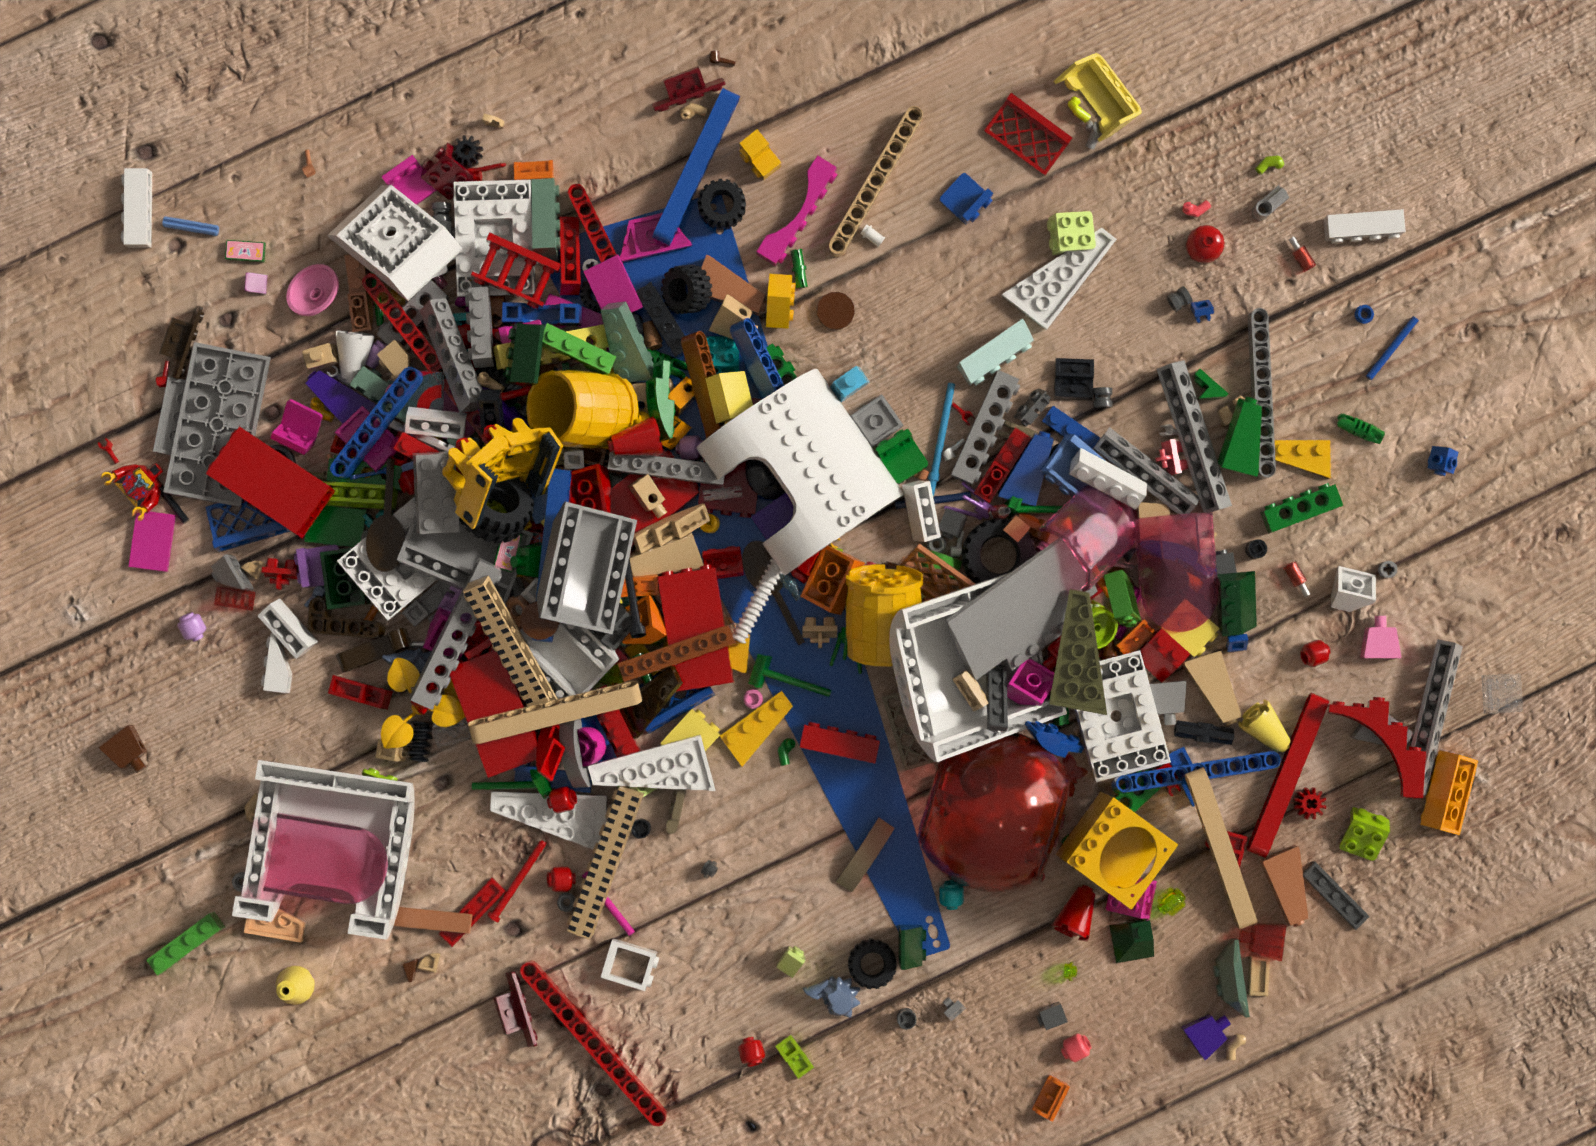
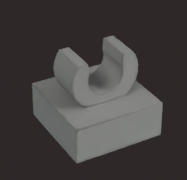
M948 997L943 1001L948 1008L944 1014L951 1021L966 1009L959 1000L954 1003Z

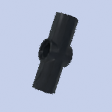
M1176 720L1174 736L1205 743L1215 742L1232 745L1234 729L1203 722L1193 723Z

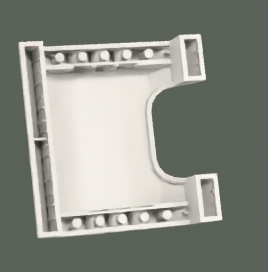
M818 369L799 376L729 421L696 447L718 480L733 471L738 464L746 460L756 459L769 467L787 493L794 506L793 516L784 528L763 543L784 576L878 511L904 496L899 485Z
M258 760L255 779L261 781L241 896H235L232 916L272 922L283 897L292 887L309 885L336 889L349 893L356 903V913L350 916L348 934L387 940L398 913L407 869L414 822L415 797L413 783Z

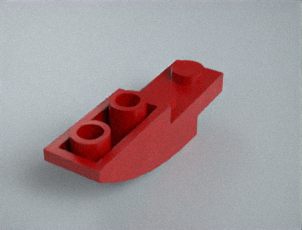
M1016 427L1014 428L974 491V494L989 503L992 501L1030 441L1031 436Z

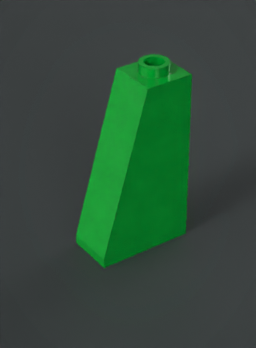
M1238 398L1218 458V464L1226 469L1258 477L1262 406L1256 403L1257 400L1254 398Z

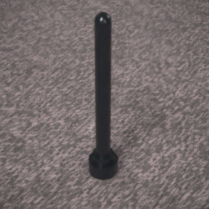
M629 557L625 581L633 623L630 628L631 638H642L646 636V629L640 623Z

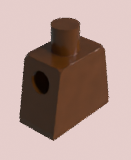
M127 725L99 747L121 769H126L131 765L134 771L139 773L146 767L140 758L147 753V750L134 725Z

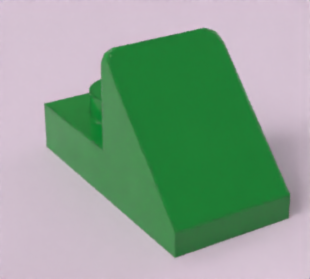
M1198 369L1192 376L1195 379L1194 382L1199 387L1206 388L1197 400L1223 399L1229 394L1202 369Z

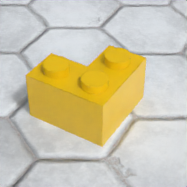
M758 129L739 143L741 159L745 163L749 162L753 167L751 170L757 178L761 177L765 180L781 167V161L769 148L768 141Z
M769 274L766 327L789 329V321H793L794 310H790V306H794L796 284L792 283V275Z

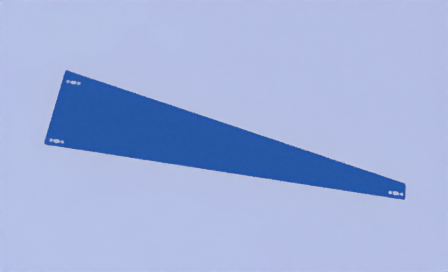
M718 195L713 198L711 204L716 206L714 212L726 214L722 196ZM698 198L691 201L679 226L682 233L690 240L692 247L622 262L635 291L652 282L661 298V295H663V291H661L663 284L661 282L662 279H665L664 274L669 272L670 268L691 264L702 267L706 255L711 256L748 283L732 228L730 227L728 230L722 228L723 233L718 235L716 233L717 228H711L701 218L698 209ZM665 208L603 226L616 254L619 257L621 255L629 220L663 213ZM599 228L593 229V230H590V231H591V232H596ZM586 232L579 234L580 288L583 286V282L587 281L583 272L584 262L588 259H595L598 263H601ZM600 241L597 244L599 249H604L607 246L606 241ZM559 269L558 273L553 272V274H550V278L560 295ZM685 285V290H686V293L688 294V288H687V285ZM591 290V299L597 301L593 291ZM580 293L579 295H560L562 299L585 307ZM711 300L705 309L695 313L676 314L674 311L669 310L685 336L697 331L703 332L705 336H722L709 331L722 305L720 302ZM644 307L635 311L637 315L642 317L643 323L652 321ZM751 314L750 319L758 326L757 330L765 346L768 347L758 315ZM660 334L663 342L662 347L657 349V351L675 358ZM739 352V372L745 371L751 398L762 399ZM684 355L678 358L679 360L686 362ZM674 366V368L683 371L685 373V377L690 378L688 370L680 369ZM673 375L669 377L674 384V388L683 380ZM695 399L678 418L692 427L685 436H699L704 441L706 440V434ZM643 401L638 402V408H645ZM662 445V448L665 451L669 450L675 459H681L680 455L676 453V446L670 450ZM701 456V458H700L699 460H691V461L703 462V457ZM697 483V485L699 486V489H698L699 492H700V484H701V483ZM699 494L678 512L698 505ZM758 496L756 513L776 499H765ZM713 510V515L717 516L720 521L718 530L712 534L702 531L700 527L692 531L702 562V552L708 549L739 546L742 556L744 548L750 542L766 541L751 518L739 517L740 513H732V516L721 515V511ZM745 572L743 576L718 579L721 600L732 620L738 624L740 622L739 618L743 616L742 612L746 611L744 608L748 607L747 603L751 601L750 597L754 596L753 591L757 590L749 582ZM789 572L785 575L784 585L780 593L802 637L803 626L807 617L816 618V626H824V618L833 617L835 626H837V638H829L830 643H822V648H818V643H810V638H803L805 643L798 646L774 596L769 595V600L765 602L766 606L762 607L763 611H760V617L756 618L758 621L754 622L753 625L755 626L751 628L752 632L749 633V652L754 662L758 654L772 656L769 670L831 690L830 696L827 697L769 677L765 678V682L773 697L783 691L793 705L784 718L799 746L804 724L808 725L809 722L820 724L819 728L827 729L828 726L839 728L838 732L846 733V730L858 732L857 736L865 737V734L877 736L876 740H879L880 744L875 764L801 748L855 851L858 850L878 817L895 828L868 869L867 874L897 930L898 925H922L923 930H926V941H923L922 949H926V956L948 950L950 942L864 664H861L862 674H859L857 662L851 660L848 656L846 660H843L844 644H842V641L833 666L829 665L838 639V633H841L842 627H846V610L844 608L841 615L830 613L800 597L805 585L794 578ZM927 916L933 917L932 923L926 922ZM931 924L937 927L938 937L936 939H932L928 933V927ZM935 940H939L941 943L938 948L933 946Z

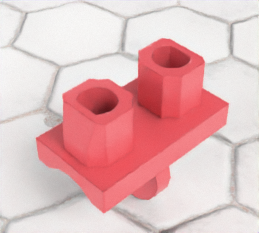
M1175 439L1161 442L1160 457L1155 458V461L1161 462L1162 468H1166V471L1171 475L1179 474L1181 471L1188 469L1187 461L1185 459L1179 460L1178 453L1184 452L1181 442L1175 441Z

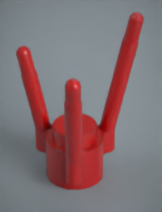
M498 163L466 169L473 174L472 181H482L483 171L505 167L506 164Z

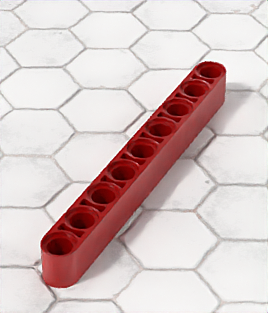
M1314 693L1308 695L1290 738V747L1284 753L1247 845L1248 852L1263 858L1267 857L1329 705L1328 699Z

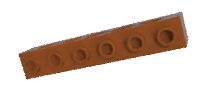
M726 625L620 662L618 666L623 681L628 682L734 645L736 642L730 625Z

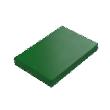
M325 506L305 534L304 542L347 547L356 546L361 541V536L365 531L364 522L366 520L363 515L367 514V510Z

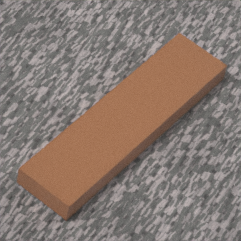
M399 907L394 926L470 934L473 914Z

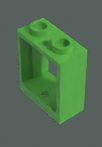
M1123 570L1105 574L1104 579L1114 618L1123 627L1136 626L1137 622L1142 620L1131 578Z

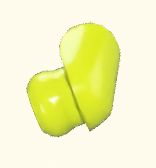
M1073 96L1068 101L1069 109L1084 123L1088 122L1091 115L1078 106L1081 101Z

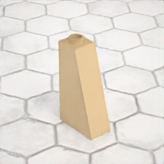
M692 532L681 539L675 537L662 546L655 545L642 554L638 553L637 550H633L629 556L633 576L656 575L666 571L678 573L681 572L680 569L692 568V571L700 570V566H703Z
M1221 651L1184 661L1182 663L1183 668L1219 722H1226V725L1238 722L1237 718L1242 716Z

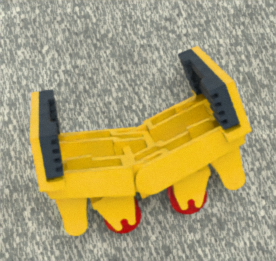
M515 418L512 422L513 428L511 432L497 424L486 426L482 434V441L485 444L482 449L471 438H460L457 440L456 446L449 449V458L446 466L442 469V474L456 490L454 497L456 504L455 513L470 528L474 529L481 524L491 490L497 482L522 476V479L526 480L525 483L528 484V488L530 487V491L533 490L532 493L535 497L545 494L563 448L562 443L550 427L530 429L522 419ZM506 454L513 456L512 458L505 459ZM454 465L458 467V469L462 472L463 475H461L453 469Z

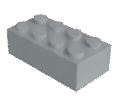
M448 452L413 453L416 532L419 534L459 532V517L455 513L456 504L454 502L456 490L442 474V469L446 466L449 458Z

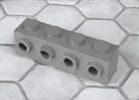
M488 286L468 288L469 295H465L466 307H469L470 312L466 313L467 325L470 324V330L467 331L468 342H471V348H468L469 360H473L475 368L494 367L491 300Z

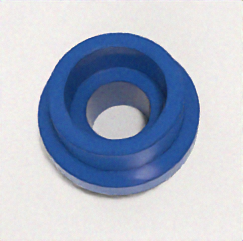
M1360 305L1356 308L1354 316L1357 322L1367 324L1372 321L1374 311L1368 305ZM1362 311L1366 312V318L1361 316Z

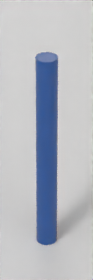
M1412 316L1367 373L1366 377L1369 380L1376 376L1419 320L1416 317Z

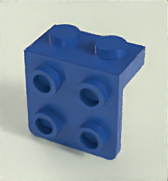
M962 173L940 197V202L967 225L970 221L973 223L980 214L978 212L983 207L986 209L992 203L993 192L989 188L985 191L969 175Z

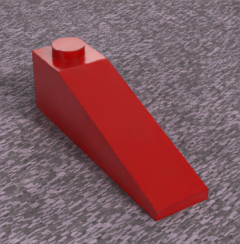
M560 217V295H579L581 285L579 217Z

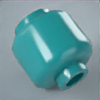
M956 880L945 881L939 887L940 904L948 910L958 909V906L964 903V887Z

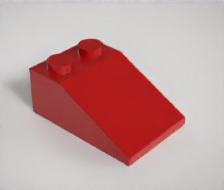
M595 464L571 471L569 503L610 513L611 485L608 468Z

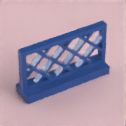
M247 501L241 504L242 508L237 515L229 511L232 505L216 503L205 507L213 537V547L218 552L291 531L269 516L260 513V510L257 508L255 510L247 506L249 504ZM246 508L254 512L249 521L241 518ZM221 509L224 511L219 521L213 518L212 510ZM227 513L236 517L230 527L222 523ZM257 514L265 518L262 525L259 526L252 524ZM240 519L247 523L244 530L238 532L234 527ZM220 525L228 528L225 536H217V530Z
M641 683V684L639 685V688L643 687L644 684ZM709 686L691 689V691H694L692 694H690V690H687L686 697L678 699L675 698V692L670 698L669 707L666 709L662 708L661 712L657 714L645 730L649 734L712 698L715 696V693Z

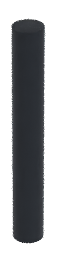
M162 484L160 487L161 496L181 522L185 524L190 519L173 497L163 492L164 486Z

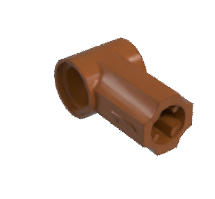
M1019 513L1018 517L1030 527L1028 532L1031 536L1047 543L1055 526L1044 519H1038L1028 513Z

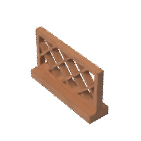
M920 543L898 563L900 566L916 569L923 574V586L920 589L921 593L929 599L957 591L952 588V585L959 586L960 589L975 585L974 582ZM919 551L926 558L919 557L917 552ZM921 563L928 564L929 568L922 567ZM933 564L940 566L941 569L934 568ZM936 574L943 575L944 579L937 578ZM949 575L955 577L957 580H950Z

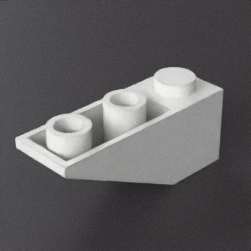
M271 633L266 642V647L269 650L268 656L264 658L266 672L262 676L261 686H264L263 690L290 693L292 671L281 642Z

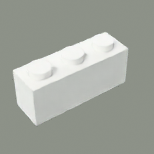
M408 407L405 433L454 439L464 438L467 413Z
M918 480L902 485L913 541L926 542L940 538L941 535L930 481Z
M281 599L270 603L258 615L261 621L296 659L307 653L318 642Z

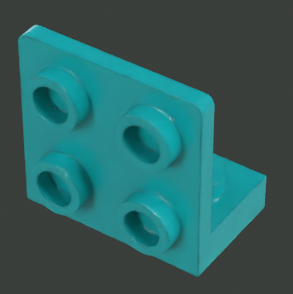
M706 336L716 374L739 372V350L734 340L725 336Z

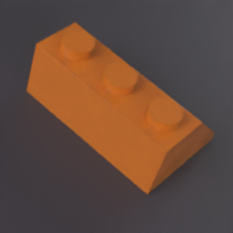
M826 546L821 550L800 597L830 613L841 615L846 605L848 592L846 575H848V571L864 566L865 562L833 547Z

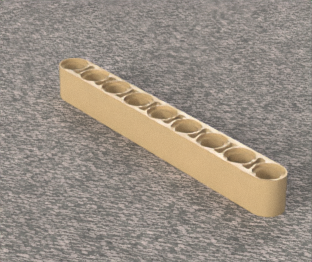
M911 106L907 109L829 243V252L832 256L840 257L846 252L911 141L923 117V112L919 107ZM916 113L919 118L911 120L909 114ZM902 129H907L910 134L906 137H903L900 135L899 131ZM896 145L900 148V151L893 153L890 151V147ZM886 161L891 167L889 169H882L880 164ZM873 178H878L881 184L874 186L870 181ZM868 194L871 196V200L864 202L861 196ZM858 210L862 216L856 219L852 217L851 213ZM844 227H850L852 233L845 235L842 232ZM835 243H840L843 246V249L841 251H835L833 250L832 245Z
M628 681L475 719L468 723L472 742L480 744L637 705L642 702V696L638 682Z
M1204 767L1186 773V782L1236 926L1241 930L1258 923L1208 775Z

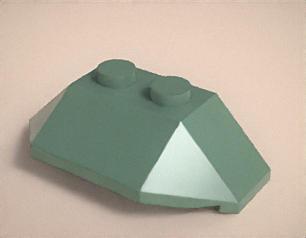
M1231 938L1216 958V965L1213 966L1214 976L1218 977L1219 984L1216 985L1217 996H1220L1223 1001L1247 1018L1250 1015L1239 940Z

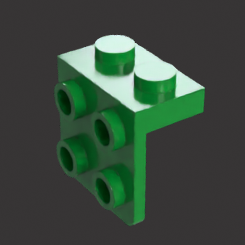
M909 429L899 430L892 439L884 440L877 445L876 453L897 484L903 483L928 467V461L914 442Z

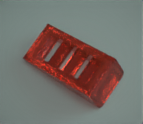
M217 586L214 606L253 611L256 592ZM222 592H226L224 603L220 602ZM230 593H233L232 604L228 603ZM237 594H241L240 605L236 604ZM245 595H249L248 606H244Z

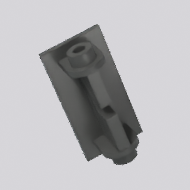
M1042 389L1034 390L1029 395L1027 402L1017 409L1014 418L1020 420L1025 427L1031 425L1038 417L1034 410L1037 409L1042 412L1050 403L1051 397Z

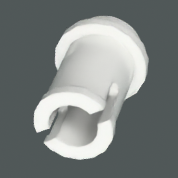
M866 225L860 233L863 235V239L864 237L877 247L885 239V237L872 229V225Z

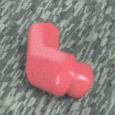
M1207 200L1198 206L1191 204V202L1183 204V212L1193 217H1199L1211 208V204Z

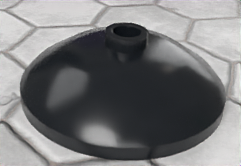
M756 459L746 461L745 475L747 482L758 496L765 499H777L786 493L766 464Z

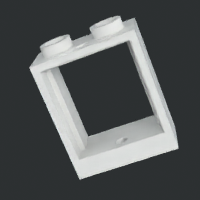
M613 938L600 978L645 991L646 987H651L654 976L650 974L652 968L656 969L659 957H656L657 952ZM618 947L650 957L642 983L610 974Z

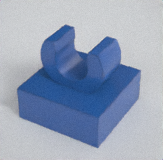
M1210 300L1190 303L1191 311L1198 323H1200V317L1206 315L1207 321H1210V314H1214V307Z
M1247 634L1228 636L1226 643L1227 652L1247 650Z

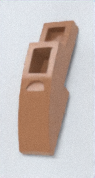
M350 254L344 255L350 292L347 295L352 331L372 330L373 299L362 285L363 277L370 274V272ZM371 280L367 282L368 288H372Z

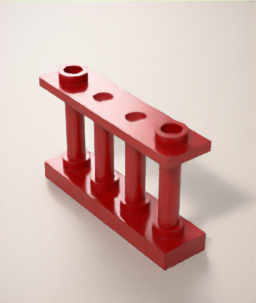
M489 232L486 241L490 243V248L479 274L472 271L471 277L474 278L473 282L482 286L486 283L527 301V305L534 309H538V307L543 308L544 302L539 301L550 274H553V272L558 273L561 264ZM501 248L507 251L506 254L508 256L497 281L487 278L486 275L497 250L499 251ZM519 256L525 259V266L515 289L505 286L504 282L514 259H517ZM537 264L543 267V273L533 296L530 297L521 292L532 267Z

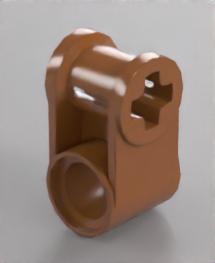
M505 295L490 296L492 329L504 327L506 324L502 322V303L506 302ZM495 318H499L497 324H494Z

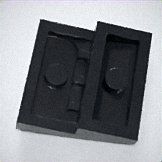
M1056 358L1054 399L1092 401L1094 359Z

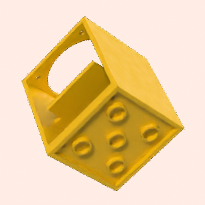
M1100 792L1055 855L1132 910L1178 844L1120 801ZM1156 856L1150 872L1143 880L1135 884Z

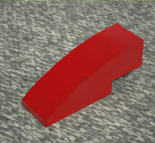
M336 675L332 676L328 694L388 710L393 691Z
M559 724L541 728L537 742V772L549 782L553 781L565 747L559 741Z

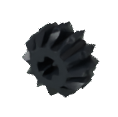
M463 135V141L457 138L455 141L458 145H452L453 150H455L452 152V157H456L454 160L458 163L460 162L463 167L467 163L468 167L472 168V162L478 165L477 158H483L480 152L484 149L482 146H479V140L474 141L473 136H470L467 140L466 136ZM466 148H469L470 150L469 155H465L464 153L466 152Z

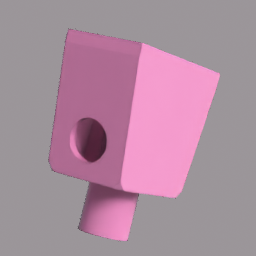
M1375 616V627L1365 628L1360 658H1401L1396 627H1386V616Z

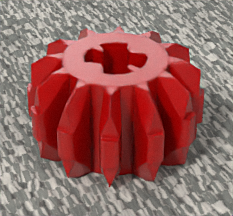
M1304 787V794L1298 791L1297 794L1300 798L1293 799V801L1298 802L1297 805L1293 806L1294 809H1300L1297 814L1299 816L1304 814V819L1307 820L1310 816L1312 819H1316V813L1322 816L1323 813L1320 808L1326 809L1325 805H1321V802L1326 801V798H1320L1323 792H1316L1314 787L1310 791L1307 787ZM1307 800H1313L1311 802L1313 804L1312 807L1306 806L1308 804L1306 803Z

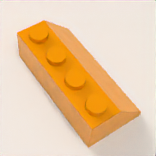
M1439 750L1435 758V768L1430 778L1431 784L1426 795V804L1421 814L1420 825L1460 835L1478 764L1477 760Z

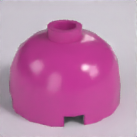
M582 727L577 730L582 766H590L600 761L606 750L603 735L592 727Z

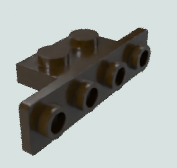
M201 306L195 307L190 323L171 317L159 354L177 360L172 374L174 379L179 380V377L184 375L186 369L184 363L186 359H189L192 348H190L191 342L195 341L198 330H196L198 322L201 323L204 312H202L203 307Z

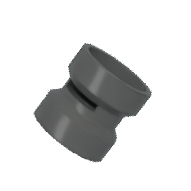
M432 203V210L434 211L432 217L435 220L451 221L449 216L451 203Z
M1184 286L1178 288L1177 292L1166 296L1169 305L1175 312L1179 311L1183 305H1189L1193 302L1190 293Z
M1093 388V394L1095 395L1093 408H1112V388Z
M910 1008L899 1010L897 1022L901 1028L908 1030L916 1025L917 1019L913 1010Z

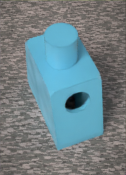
M855 366L836 379L830 388L839 401L843 402L869 384L870 381L861 368Z

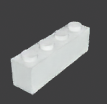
M124 168V174L121 177L122 185L124 186V193L121 195V201L124 205V212L121 213V221L124 224V231H121V241L128 248H151L152 172L147 168Z
M1404 209L1327 215L1324 218L1325 241L1337 244L1349 239L1350 242H1360L1362 238H1369V241L1380 240L1381 237L1398 239L1406 232Z
M1082 448L1071 460L1069 475L1134 509L1146 497V482Z

